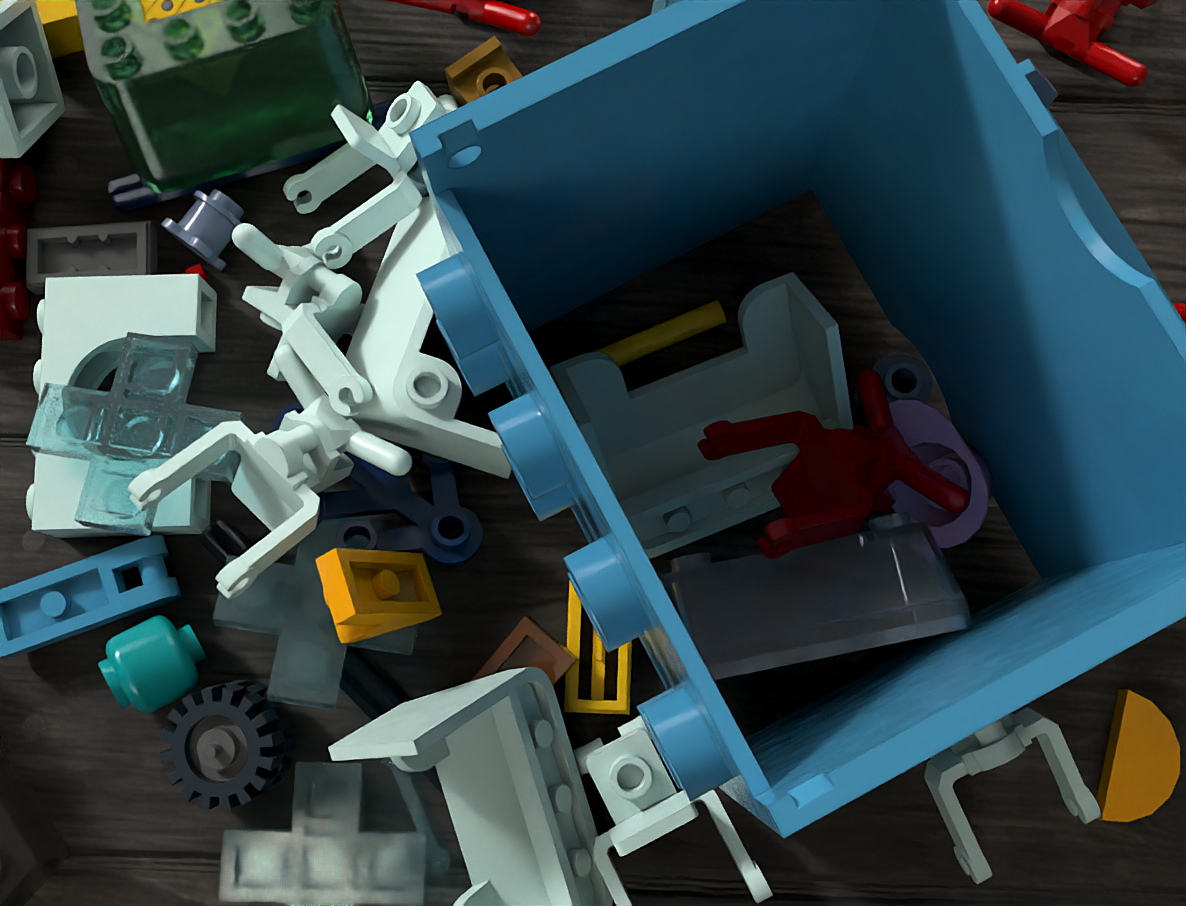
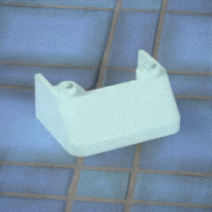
M430 196L423 197L416 210L396 224L345 356L359 376L368 381L372 389L373 398L370 402L356 403L353 399L352 391L349 390V400L359 405L360 412L357 415L344 417L347 420L353 419L364 431L375 436L509 479L512 469L500 446L502 442L498 434L455 419L462 395L461 381L457 372L447 362L419 352L434 312L420 286L416 273L450 257Z
M537 667L509 669L404 702L328 747L332 761L390 757L399 769L406 772L426 771L435 765L472 883V887L462 894L453 906H612L613 898L592 856L595 838L598 837L552 682L543 670Z

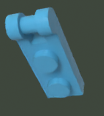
M163 535L141 538L0 589V658L12 659L137 612L163 606L180 599L182 594L177 578L169 577L164 558L169 555ZM138 567L143 585L127 591L122 571Z

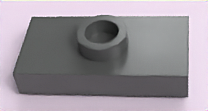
M151 221L27 229L26 288L36 295L45 294L46 278L158 275V229Z

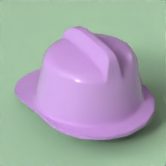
M899 399L890 403L889 406L895 426L921 462L963 487L970 496V503L966 510L961 513H951L908 487L901 480H895L887 489L896 500L892 507L898 518L912 537L927 546L950 548L967 542L981 528L988 512L992 477L986 461L975 449L967 446L954 425L936 407L920 400Z

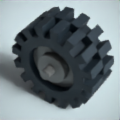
M247 680L223 682L188 695L181 700L184 705L172 709L167 718L176 724L163 728L160 737L161 741L172 742V747L161 751L160 758L161 764L174 761L176 770L165 776L171 786L181 781L187 784L179 794L187 802L201 796L198 808L211 810L220 805V811L231 810L240 804H246L275 787L282 780L279 774L289 770L293 759L284 756V753L296 748V736L284 737L283 729L294 725L290 714L278 718L275 711L284 703L277 695L264 699L263 696L267 687L259 683L247 687Z

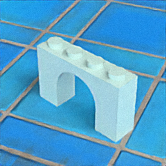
M199 274L46 278L45 299L39 302L37 308L38 327L43 335L41 359L36 362L33 372L34 386L39 395L38 421L33 423L30 430V447L33 455L36 457L34 483L30 485L26 496V508L28 516L32 520V530L58 538L201 534L210 525L211 471L204 468L165 496L157 505L149 510L141 511L129 499L132 494L127 490V487L144 471L158 468L165 462L124 463L110 461L96 444L90 424L91 405L99 385L121 363L145 354L215 352L217 293Z

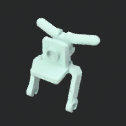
M416 81L407 93L397 97L391 104L386 115V122L379 131L340 104L333 110L331 116L348 143L305 173L296 174L285 182L283 191L287 199L293 201L297 211L301 214L314 211L322 201L375 164H379L387 169L394 180L392 184L338 222L318 231L314 235L311 246L317 256H322L328 269H337L347 264L353 253L416 210L423 197L428 193V189L408 132L458 109V102L453 96L445 94L437 99L427 86L420 81ZM303 190L308 191L304 197H297L299 192ZM337 245L333 251H326L328 247Z
M248 223L239 224L232 232L233 243L262 268L270 270L283 279L280 287L247 286L242 299L262 311L260 318L263 322L283 332L277 348L282 344H290L329 395V402L336 413L342 416L359 414L360 407L356 403L370 402L373 398L372 389L368 381L359 376L336 344L343 334H350L353 337L365 307V304H360L362 298L360 285L344 274H336L328 269L322 256L315 254L311 243L302 247L276 245L255 226ZM337 245L328 247L326 251H333ZM273 356L267 374L277 381H286ZM349 390L352 391V393H353V399H354V401H355L356 403H352V402L349 400V397H348V392H349Z
M282 344L275 350L274 361L303 406V412L298 414L294 410L285 414L279 430L265 435L263 432L255 435L241 421L222 422L158 468L146 470L138 475L127 487V490L132 494L129 499L141 511H146L157 505L165 496L226 452L235 450L241 455V462L231 486L232 492L272 532L240 557L227 564L216 576L215 579L219 582L216 588L228 600H232L242 594L254 582L259 573L316 529L320 509V498L316 494L349 476L354 466L353 461L344 454L345 451L396 476L406 474L412 466V458L407 451L364 431L353 419L347 420L344 416L336 413L329 402V396L290 344Z
M1028 707L1015 714L1010 713L930 757L931 760L927 762L924 776L926 783L956 845L954 847L955 855L967 875L971 874L976 884L992 877V872L952 787L953 783L966 774L973 776L980 771H986L1011 761L1025 751V747L1032 743L1031 739L1037 736L1060 788L1062 798L1070 812L1074 816L1079 815L1084 824L1101 816L1098 803L1084 785L1058 724Z
M641 716L618 727L621 737L606 745L603 744L599 737L582 747L572 750L580 776L590 773L616 825L609 829L608 832L595 838L592 855L616 906L634 905L609 855L610 849L615 847L620 857L625 856L691 821L699 815L694 805L696 802H703L706 805L755 902L758 904L773 896L758 865L754 860L751 861L716 792L711 790L691 802L684 791L677 793L651 742L652 738Z

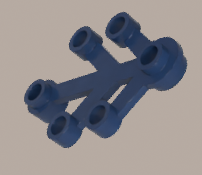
M294 403L282 409L274 420L273 430H279L285 414L294 410L298 414L303 412L304 408L301 403ZM381 438L406 451V445ZM421 450V464L430 471L433 506L411 491L409 471L404 475L396 476L347 451L344 454L353 461L354 466L350 475L345 478L361 489L325 493L322 490L316 494L320 498L317 525L322 520L396 513L412 525L376 531L367 521L351 520L343 524L337 533L338 548L351 549L345 544L347 539L355 535H362L370 541L363 550L422 552L430 561L437 565L456 567L472 560L482 544L483 529L478 517L471 510L459 505L454 472L456 462L434 457L430 453ZM452 526L459 528L462 535L457 539L449 540L439 534V530L442 527Z

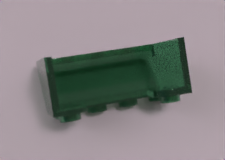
M75 0L89 71L133 170L144 186L153 192H176L346 140L331 116V113L338 104L369 124L373 121L375 115L374 104L341 0H222L151 22H147L141 0Z

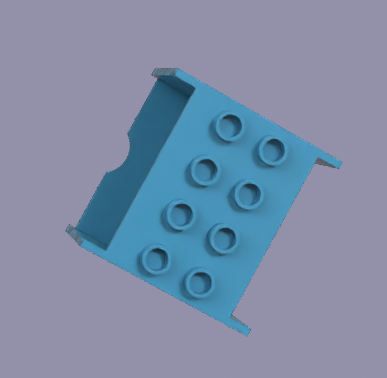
M680 0L408 132L450 257L416 273V277L437 318L436 323L474 397L504 382L511 393L513 401L489 412L488 415L502 442L500 446L538 520L542 522L571 507L589 545L563 559L569 570L567 575L607 652L609 653L639 637L661 678L666 691L636 707L678 788L683 789L690 802L719 787L783 838L1186 616V324L1048 109L1058 96L1053 85L1029 58L1017 64L977 0ZM812 190L889 322L914 345L930 368L945 399L951 423L967 446L975 449L986 461L992 477L991 494L1041 578L744 739L528 332Z

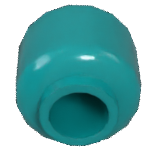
M158 615L112 637L106 645L107 659L99 662L98 665L121 709L132 705L140 713L148 714L188 694L197 687L199 674L195 664L206 659V655L189 624L176 630L170 619Z

